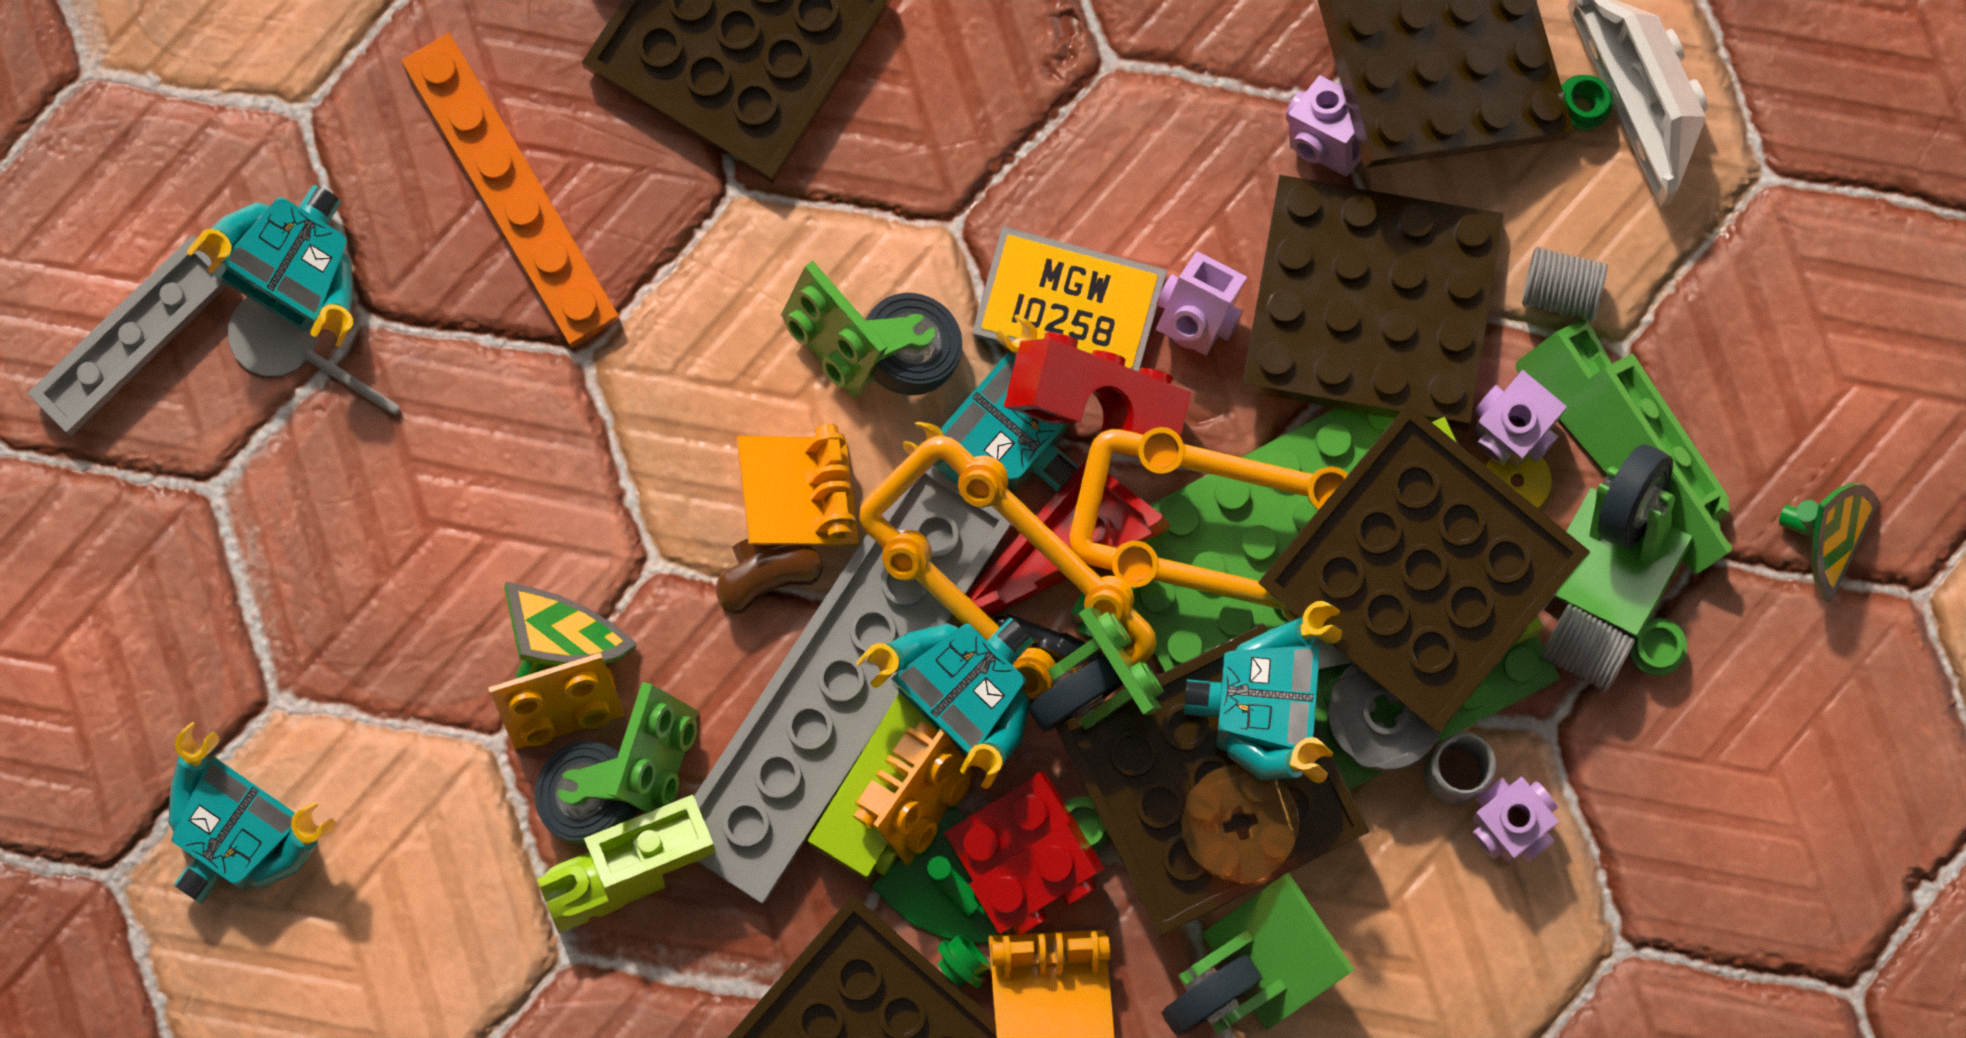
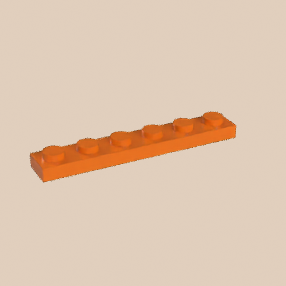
M450 32L402 59L401 62L570 347L577 346L620 321L618 313Z

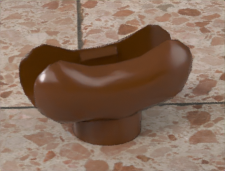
M747 538L732 547L738 564L720 574L716 584V594L720 605L725 611L734 614L743 613L757 598L775 589L788 585L814 584L818 581L823 571L822 561L812 546L749 545Z

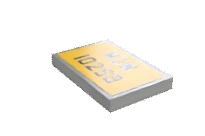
M1002 226L972 331V337L1002 345L996 338V332L1000 328L1009 336L1011 341H1015L1022 333V326L1015 319V315H1020L1035 326L1037 339H1044L1046 332L1068 335L1079 341L1078 349L1091 354L1094 350L1115 353L1126 359L1125 367L1139 372L1158 307L1156 303L1163 289L1167 270Z

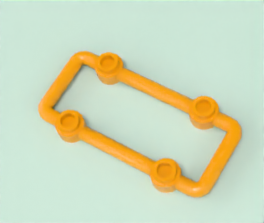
M1165 427L1153 428L1144 435L1121 429H1110L1100 433L1093 440L1087 457L1069 542L1071 550L1087 565L1111 570L1114 576L1126 581L1130 587H1141L1148 584L1151 580L1280 609L1283 616L1289 622L1299 618L1262 588L1257 580L1158 558L1153 548L1141 541H1128L1121 544L1118 548L1094 543L1092 539L1112 453L1117 452L1138 457L1140 464L1146 470L1156 474L1169 473L1177 467H1182L1306 496L1309 503L1316 510L1321 508L1346 478L1347 472L1337 467H1325L1310 474L1185 445L1175 431Z
M931 437L923 442L862 503L859 515L861 525L867 534L883 548L882 562L887 572L899 580L916 579L963 625L969 623L988 640L1000 627L930 562L932 548L927 538L920 532L911 529L898 531L882 516L939 459L944 460L960 475L958 488L966 502L980 508L992 506L1086 595L1085 609L1091 607L1099 609L1102 615L1107 611L1110 614L1114 613L1129 637L1133 640V643L1125 651L1134 665L1138 662H1146L1154 653L1157 642L1155 632L1150 624L1132 608L1134 593L1129 584L1116 576L1100 577L1007 489L1008 473L1004 465L997 459L990 456L974 457L959 442L950 437ZM1028 648L1012 664L1027 680V687L1024 692L1027 694L1028 699H1036L1058 684L1047 671L1055 665V661L1044 650ZM1106 696L1105 698H1103L1102 700H1100L1099 702H1097L1096 704H1094V705L1091 706L1090 708L1086 709L1085 711H1087V710H1089V709H1091V708H1093V707L1099 705V704H1100L1101 702H1103L1108 696Z

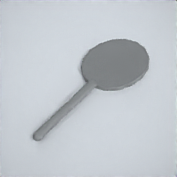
M246 297L235 308L228 324V343L236 360L248 371L263 377H283L299 370L308 361L393 415L400 413L401 408L398 404L314 352L318 337L311 336L310 331L315 321L304 332L249 297Z

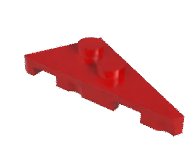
M1087 459L1036 515L1070 549V531ZM1107 474L1092 539L1094 543L1118 548L1121 544L1128 541L1145 542L1164 533L1171 526L1163 515L1110 474ZM1020 533L966 596L987 616H990L1068 578Z

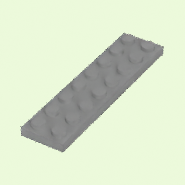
M933 466L882 514L898 531L911 529L923 534L932 548L930 562L965 595L971 590L1012 527L992 506L980 508L966 502L959 492L958 484L949 480ZM868 534L694 796L716 850L715 854L696 862L762 905L766 903L823 816L899 693L893 687L891 679L897 672H894L881 687L875 688L872 687L870 682L880 673L879 668L871 662H865L858 667L856 661L873 644H888L909 632L947 624L954 616L916 579L904 581L892 577L883 566V548Z

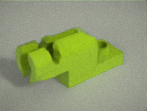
M690 795L584 838L589 852L555 865L544 876L536 879L559 934L587 923L592 916L602 917L622 908L628 903L665 889L666 885L663 874L715 854L716 850L693 795Z

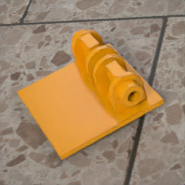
M824 424L816 427V436L736 437L749 545H859L846 437L839 433L837 425Z
M601 653L488 687L515 750L526 746H541L549 743L555 737L581 729H596L607 724L610 720L625 716L615 690L616 685L611 669L606 667Z
M920 721L915 729L909 727L892 751L897 757L914 767L911 768L890 755L885 760L890 767L906 777L903 783L882 770H878L875 774L881 782L896 793L891 792L872 780L860 798L855 802L858 810L853 815L858 822L872 830L875 826L907 866L917 853L924 852L931 845L937 833V824L950 806L957 805L964 798L970 786V777L974 773L971 767L967 769L965 774L960 772L965 759L948 734L942 729L937 732L923 721Z
M1105 930L1023 934L1019 937L1017 934L989 936L997 1038H1115L1108 971L1110 945L1109 938L1105 937Z

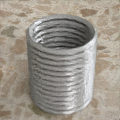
M1538 246L1534 249L1530 262L1522 305L1523 307L1528 305L1532 309L1537 307L1538 311L1543 309L1544 312L1548 310L1549 313L1553 311L1557 314L1559 312L1560 315L1565 314L1566 317L1569 315L1571 318L1576 316L1577 320L1582 318L1583 321L1589 319L1590 322H1593L1599 309L1608 265L1606 262L1601 263L1600 260L1596 262L1595 259L1591 261L1590 258L1586 260L1582 257L1580 259L1579 256L1574 257L1573 254L1570 256L1567 253L1563 255L1562 252L1557 253L1556 250L1552 252L1551 249L1546 251L1545 248L1540 249Z
M1569 604L1540 656L1541 659L1546 658V662H1552L1553 666L1558 665V668L1563 667V671L1568 670L1569 674L1573 673L1574 677L1578 676L1579 680L1588 681L1589 685H1594V688L1602 689L1604 693L1609 690L1635 639L1634 637L1630 638L1628 633L1618 632L1617 628L1613 629V626H1608L1607 622L1598 621L1597 617H1592V614L1587 615V612H1582V609Z
M1456 733L1445 738L1428 756L1424 766V782L1429 792L1439 801L1449 805H1463L1474 800L1492 782L1496 772L1495 755L1490 745L1481 737L1470 733ZM1458 748L1469 752L1476 759L1480 767L1481 778L1478 787L1472 790H1458L1447 784L1439 772L1438 760L1441 752L1447 749Z

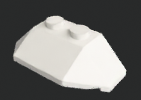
M1569 0L1567 9L1599 78L1607 85L1611 92L1613 108L1659 207L1662 208L1670 205L1679 189L1706 119L1704 112L1708 111V103L1702 87L1696 79L1688 80L1680 63L1685 59L1680 40L1673 29L1665 31L1659 16L1618 0Z

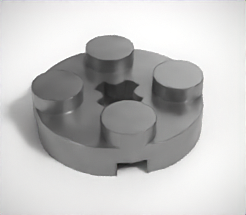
M1354 663L1346 668L1331 691L1327 709V721L1331 736L1340 751L1353 760L1354 764L1360 768L1374 769L1382 772H1392L1408 768L1422 760L1440 736L1438 732ZM1385 697L1389 705L1399 703L1402 713L1395 717V727L1385 728L1382 722L1374 723L1371 720L1369 714L1376 710V699Z

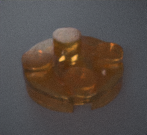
M1229 765L1207 774L1189 792L1182 815V834L1186 848L1194 862L1212 876L1234 884L1253 883L1266 879L1276 873L1293 852L1299 833V813L1291 792L1278 779L1259 780L1240 765ZM1235 808H1242L1245 815L1254 814L1258 819V824L1250 827V838L1246 840H1239L1236 832L1226 833L1223 828V823L1231 820V810Z

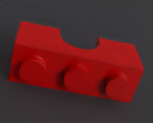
M1046 332L1044 339L1020 341L1003 407L1050 425L1081 423L1086 402L1090 395L1093 394L1098 399L1103 411V424L1100 433L1110 429H1121L1144 435L1153 428L1165 427L1172 429L1181 437L1192 392L1172 385L1173 377L1171 375L1149 368H1140L1139 372L1124 366L1126 362L1124 357L1101 350H1094L1092 354L1077 348L1079 343L1077 339L1060 333Z

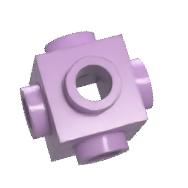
M1319 75L1306 92L1300 91L1295 95L1287 109L1286 121L1289 123L1290 148L1295 150L1304 160L1310 163H1320L1347 177L1362 158L1342 85Z
M1196 251L1179 278L1171 274L1164 285L1156 305L1164 308L1156 330L1171 337L1181 347L1194 349L1207 355L1218 337L1228 341L1235 330L1243 310L1234 305L1247 276Z
M1522 370L1505 391L1495 385L1474 410L1481 416L1474 429V433L1481 438L1477 445L1488 457L1500 465H1504L1508 461L1518 469L1527 457H1530L1537 463L1558 438L1551 429L1561 419L1567 406ZM1510 420L1518 421L1523 427L1512 425Z
M1521 776L1509 786L1502 777L1476 798V801L1482 808L1471 819L1477 827L1472 833L1491 858L1496 859L1500 856L1508 865L1521 855L1529 863L1554 842V839L1548 832L1559 822L1553 815L1558 806L1546 789L1537 781L1529 785ZM1512 807H1520L1528 817L1527 825L1524 827L1511 825L1507 818L1508 810Z

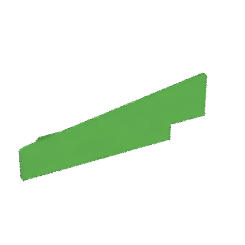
M1581 319L1557 331L1516 362L1515 367L1519 373L1524 370L1567 406L1560 421L1605 472L1611 466L1620 469L1632 451L1642 444L1653 446L1672 457L1673 473L1667 491L1675 496V502L1671 510L1672 527L1693 536L1694 540L1683 558L1684 563L1692 572L1699 573L1732 551V544L1728 543L1720 531V521L1729 513V497L1633 353L1612 364L1589 321ZM1660 476L1659 490L1661 491L1663 478Z

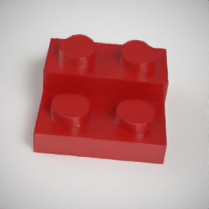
M1045 771L1032 776L944 832L973 880L969 884L999 934L1012 928L1018 937L1027 933L1048 919L1043 910L1060 898L1063 899L1066 906L1083 898L1097 888L1092 878L1106 870Z

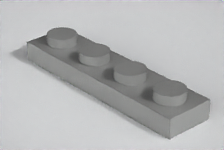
M193 235L28 392L31 398L70 437L228 286V284L213 276V273L206 271L211 265V260L207 254L201 251H195L191 257L187 254L188 248L196 240Z

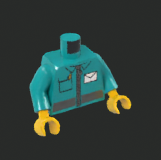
M311 186L299 207L285 198L278 197L270 206L255 202L222 217L211 229L204 230L187 250V254L190 257L195 251L207 254L211 260V265L206 271L213 273L212 275L300 330L305 332L315 321L310 331V335L315 338L318 337L321 329L330 330L337 337L335 346L341 347L353 325V318L350 314L353 301L352 261L343 252L347 238L328 225L341 202L333 193L320 186Z
M1015 315V319L1022 326V333L1018 339L1011 341L1009 336L1000 328L996 332L998 342L1012 352H1015L1016 356L1020 341L1037 339L1035 326L1020 315ZM1009 353L1001 359L941 429L929 423H915L917 427L925 431L926 441L935 436L950 437L959 442L974 457L990 456L1000 461L1008 473L1007 487L1014 491H1017L1034 472L1058 492L1079 468L1073 460L1056 447L1068 433V424L1050 425L1003 407L1016 360ZM904 441L903 449L910 455L919 447L912 442ZM939 459L933 467L949 480L958 484L960 475L944 460Z
M1316 601L1305 610L1303 618H1298L1273 628L1238 645L1235 651L1225 653L1222 682L1187 679L1184 715L1219 718L1217 747L1227 751L1231 760L1259 780L1297 778L1303 773L1315 783L1324 782L1327 778L1328 773L1320 765L1314 764L1320 757H1331L1333 752L1318 738L1313 737L1320 646L1312 644L1315 642V637L1328 644L1336 643L1341 639V629L1334 625L1323 627L1327 618L1337 616L1340 610L1324 601Z
M1009 618L988 640L969 623L960 628L947 623L909 632L888 644H873L856 661L858 667L865 662H871L879 668L880 673L870 682L872 687L875 688L881 687L894 672H897L891 678L893 687L938 731L942 729L948 734L957 749L966 757L960 769L962 774H965L971 766H978L986 772L987 775L981 784V787L985 789L992 785L1001 766L1022 742L1030 702L1027 694L1024 692L1027 687V680L1012 664L1034 643V640L1012 618Z
M190 723L175 739V749L179 756L171 782L168 823L173 831L171 841L192 855L193 858L174 883V886L202 905L221 876L245 891L251 886L264 888L298 873L316 847L318 839L335 829V820L331 818L318 827L312 819V812L318 807L317 802H313L295 813L213 755L207 763L205 757L217 746L219 736L212 731L204 739L203 744L199 745L192 736L195 723Z

